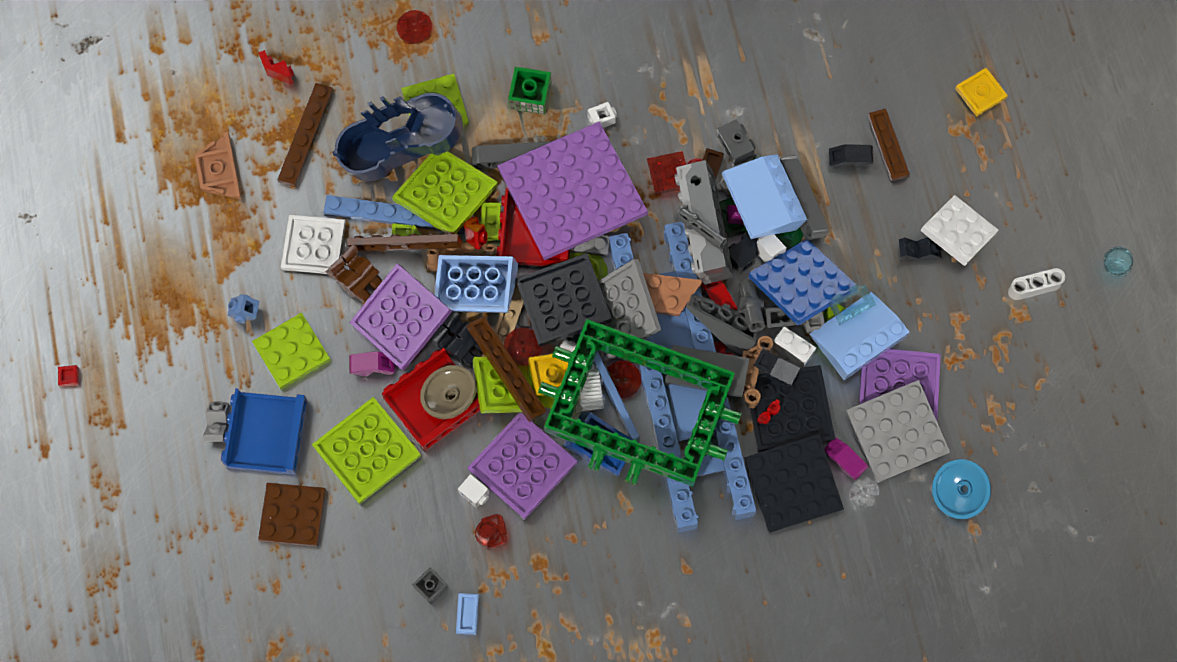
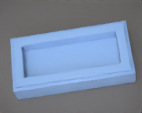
M458 594L456 634H477L479 594Z

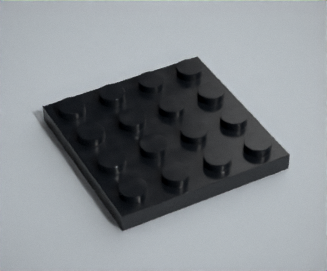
M587 253L516 278L539 347L581 333L586 319L602 325L612 322L610 312Z
M821 365L801 368L793 385L767 373L758 374L755 389L760 393V402L755 408H749L757 452H763L818 434L822 443L835 440ZM776 399L780 401V411L776 415H770L769 423L762 424L757 422L759 415L767 412V408H769L773 401H776Z
M819 434L744 457L768 533L844 510Z

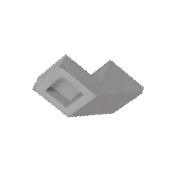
M214 401L209 403L206 410L207 427L203 434L205 442H224V435L228 428L229 402Z

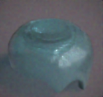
M1121 246L1112 247L1105 253L1104 268L1110 276L1123 277L1132 270L1133 256L1127 248Z

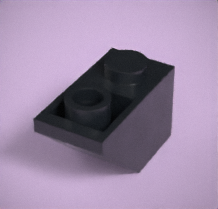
M748 232L741 237V241L737 244L733 243L728 247L731 264L739 274H742L755 264L757 238L751 239Z

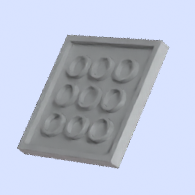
M631 260L598 281L612 318V322L603 325L643 340L661 330L639 260ZM598 350L603 362H608L616 357Z
M919 380L846 410L877 483L950 453Z

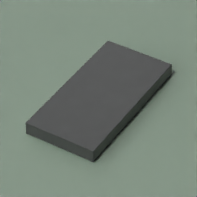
M672 345V350L735 372L728 395L743 397L749 365L748 358ZM666 375L665 384L703 391L708 390Z

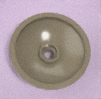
M451 365L442 367L433 372L424 382L420 395L422 406L428 414L438 419L456 417L463 413L473 402L476 394V381L473 375L461 366Z

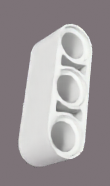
M1054 268L1016 278L1010 285L1008 294L1014 300H1021L1056 291L1065 281V273L1061 269ZM1051 277H1056L1059 282L1052 281ZM1033 282H1038L1041 287H1036ZM1019 286L1023 291L1019 292L1014 287Z

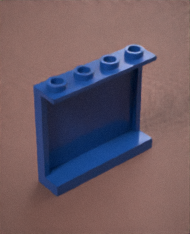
M235 388V394L231 395L230 400L232 411L227 417L229 429L224 435L226 447L225 450H222L221 462H223L226 468L296 475L307 406L305 395L297 394L296 397L256 394L240 392L238 388Z

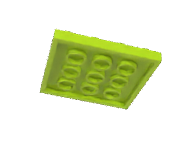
M447 151L439 156L430 154L392 198L393 201L442 232L457 234L464 226V223L471 218L497 188L498 182Z
M374 397L311 444L359 505L421 457L419 451Z

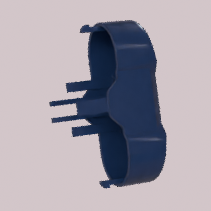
M425 93L407 101H404L399 96L394 99L396 103L391 104L382 96L380 99L385 106L378 109L371 101L368 102L369 107L374 112L372 114L368 110L361 112L364 119L344 128L336 140L335 150L332 153L334 157L336 156L340 166L354 178L367 182L376 181L387 177L391 169L430 153L439 156L452 149L462 134V117L450 100L438 93ZM401 114H410L406 125L390 132L379 128L391 118L398 117Z

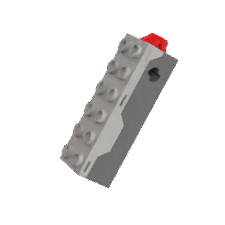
M694 158L687 165L676 167L677 174H675L676 184L680 185L681 191L678 192L680 203H683L691 213L699 215L703 223L726 238L715 176L707 161L701 158ZM685 227L686 237L690 239V245H688L689 254L693 256L694 260L691 263V267L697 278L701 279L704 284L733 278L734 274L728 243L722 249H719L695 230H689Z

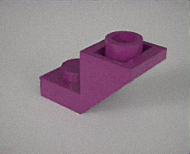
M382 352L349 355V374L367 377L373 372L387 375L395 373L394 363Z
M836 437L835 440H832L824 448L826 456L836 462L843 473L854 480L869 467L847 444Z

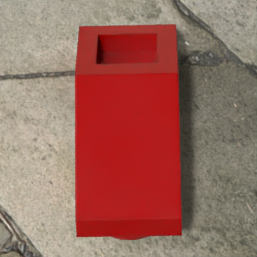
M265 50L258 52L267 76L290 85L294 84L292 77L295 75L291 65L287 67L285 60L274 64L271 55L267 56Z
M478 217L469 218L464 223L466 242L475 249H481L488 240L485 225L479 224Z
M722 281L708 284L701 283V290L715 304L720 306L727 304L730 305L731 309L737 310L736 304Z

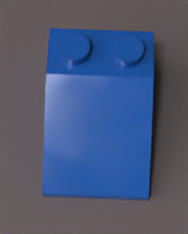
M581 412L578 417L583 423L594 427L596 425L600 426L602 430L613 434L616 432L618 436L629 439L627 435L591 412ZM567 440L563 444L567 449L590 461L593 454L592 449ZM604 455L600 467L618 476L626 462Z

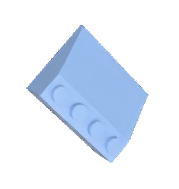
M778 154L763 156L722 172L751 239L795 231L807 220Z
M439 255L434 295L452 311L508 313L516 285L518 263L513 257Z
M870 292L809 335L842 379L846 380L904 340L909 334V330L893 311L876 295Z

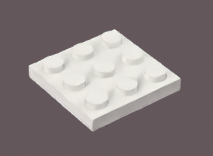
M954 195L920 231L962 265L966 266L999 230Z
M289 215L281 269L327 274L325 271L341 256L346 225L345 220Z

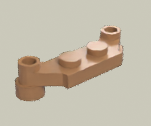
M465 241L462 242V248L429 249L427 251V269L432 272L437 271L439 255L496 256V248L493 244H485L481 249H475Z
M768 336L760 337L756 346L749 351H743L742 357L749 359L743 391V398L748 408H755L760 402V393L755 389L759 369L753 365L762 348L769 352L772 350L773 341Z

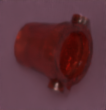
M493 514L481 519V522L475 529V538L480 545L487 547V550L506 545L508 542L506 525L502 515ZM497 518V522H498V523L496 524L495 522H493V521H491V520Z

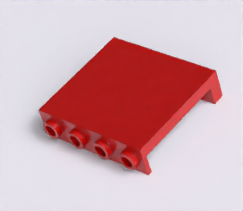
M506 188L505 195H502L501 205L504 206V211L500 212L502 229L498 230V240L501 241L500 246H497L496 256L513 257L518 265L552 266L569 260L570 249L549 259H543L508 188Z
M444 348L434 351L428 360L419 362L413 371L404 373L399 378V381L395 384H389L384 388V392L381 393L383 399L424 452L480 411L477 392L471 405L463 413L453 418L438 419L428 414L423 408L420 395L426 379L442 367L455 365Z

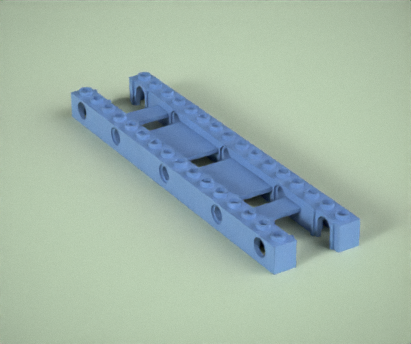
M676 222L664 225L663 240L669 243V263L672 264L673 272L658 275L697 279V275L693 273L691 267L693 259L689 254V244L684 224ZM627 233L609 237V248L614 268L617 270L634 259L631 250V238H628ZM700 288L697 289L694 295L702 297ZM687 305L679 317L656 314L661 330L645 339L671 350L672 345L716 353L711 331L687 309ZM638 364L657 448L659 451L667 454L673 453L676 457L682 459L678 442L690 439L707 391L671 384L664 386L661 372ZM727 397V398H726V401H725V403H724V405H725V408L730 409V405H729V401H728V397ZM720 419L713 434L718 440L719 447L728 449L726 458L722 461L710 455L705 456L698 476L723 471L727 484L726 492L728 491L733 499L732 515L735 516V520L755 516L756 508L735 425L730 421ZM665 477L678 533L697 529L699 517L695 513L692 501L693 493L690 491L689 485Z

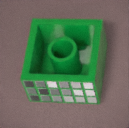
M515 66L508 96L509 109L545 115L552 84L551 72Z

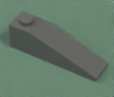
M693 294L690 296L687 309L729 349L743 355V351H749L754 346L759 331L755 333L749 330L744 312L731 309L730 305L727 304L723 306L717 305L713 300Z

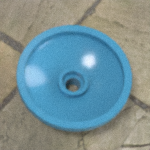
M964 459L953 460L944 464L937 471L932 484L933 498L939 509L946 515L956 519L972 518L981 513L990 500V479L985 470L977 463ZM965 485L968 487V491L966 493L963 491V487Z

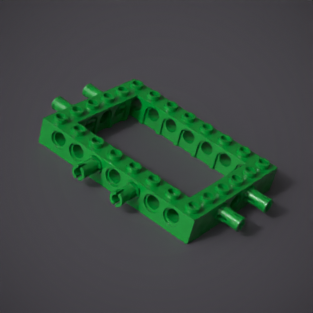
M586 319L573 352L559 346L555 347L552 358L568 362V367L559 387L543 381L540 384L541 387H539L538 393L554 398V403L544 425V431L592 449L593 454L587 465L589 469H593L594 466V471H599L604 455H608L630 463V469L624 480L629 484L633 476L631 484L637 485L641 470L646 469L694 487L705 456L710 455L722 461L725 460L728 449L712 444L711 438L718 420L724 419L738 425L741 417V412L725 408L724 405L735 372ZM598 350L708 389L699 411L697 422L685 448L683 459L676 457L673 453L667 454L659 451L654 446L649 447L637 443L635 439L632 441L618 436L616 432L613 434L602 430L600 426L596 425L594 427L583 423L581 419H572Z

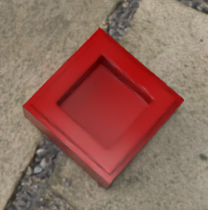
M77 365L58 367L59 387L79 385V367Z

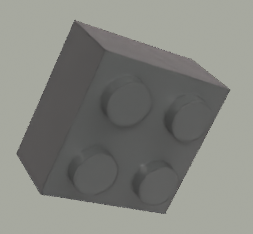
M431 567L412 584L430 604L448 588L444 580Z

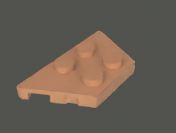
M225 132L216 142L212 141L205 149H201L194 155L199 184L204 192L241 199L230 136L228 132Z
M643 273L656 314L679 317L688 304L690 296L695 294L702 283V280Z

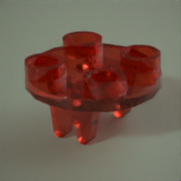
M411 10L399 18L397 33L405 44H419L429 40L433 31L432 21L425 12Z
M518 328L511 331L504 341L505 349L518 366L529 365L528 359L540 356L542 352V347H539L534 330L528 328Z
M618 361L607 367V371L621 398L631 397L638 392L641 386V375L639 369L634 364L627 361Z

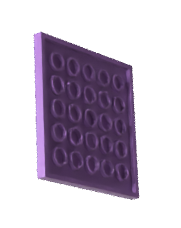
M600 122L497 165L544 260L648 215L645 205Z

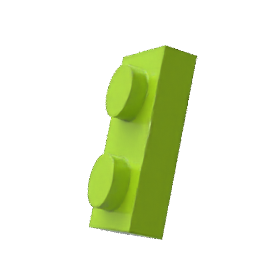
M501 203L482 204L481 224L485 225L488 241H500L498 240V230L501 228Z

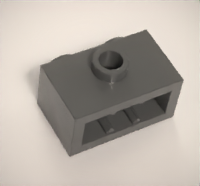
M737 119L717 128L716 134L733 166L752 158L756 149L752 139H748L746 136L747 132L744 125L739 124Z
M778 306L764 307L762 314L766 328L796 325Z

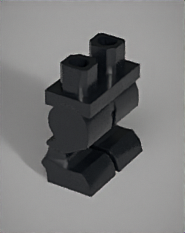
M452 311L443 322V325L441 324L430 338L431 343L437 348H444L446 353L460 364L465 363L473 367L472 360L477 356L472 352L475 348L481 352L482 350L467 329L469 322H461L460 315L456 311Z

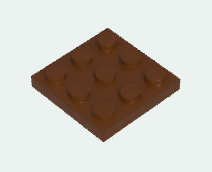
M267 483L258 541L318 547L326 489L322 487Z

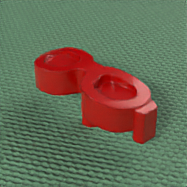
M714 342L717 353L733 356L730 352L725 353L726 346L722 342Z
M777 399L773 401L769 408H767V412L759 415L757 422L762 424L769 423L770 415L779 413L780 401Z

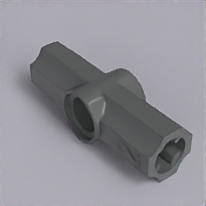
M751 279L742 280L738 284L741 295L739 310L745 313L749 330L756 333L765 327L762 314L764 300L758 297L756 285Z

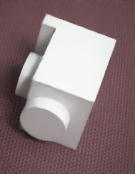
M609 102L588 109V119L591 125L600 122L601 126L605 128L615 124L617 113L614 107H610Z

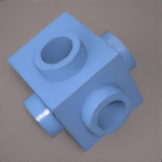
M245 294L233 297L228 304L227 316L234 318V321L238 323L254 320L257 316L260 301Z

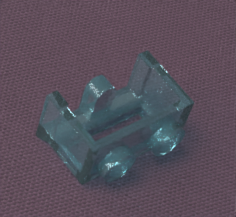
M857 284L848 289L850 293L844 296L840 293L831 298L833 302L829 306L839 325L877 305L866 285L860 287ZM860 293L864 302L841 314L837 305Z

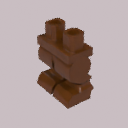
M353 244L325 272L330 278H334L336 283L349 293L352 298L356 297L361 302H365L371 294L364 287L369 284L376 290L381 284L382 279L377 275L379 271L374 268L367 258L357 255L359 250ZM344 265L348 266L349 270H346Z

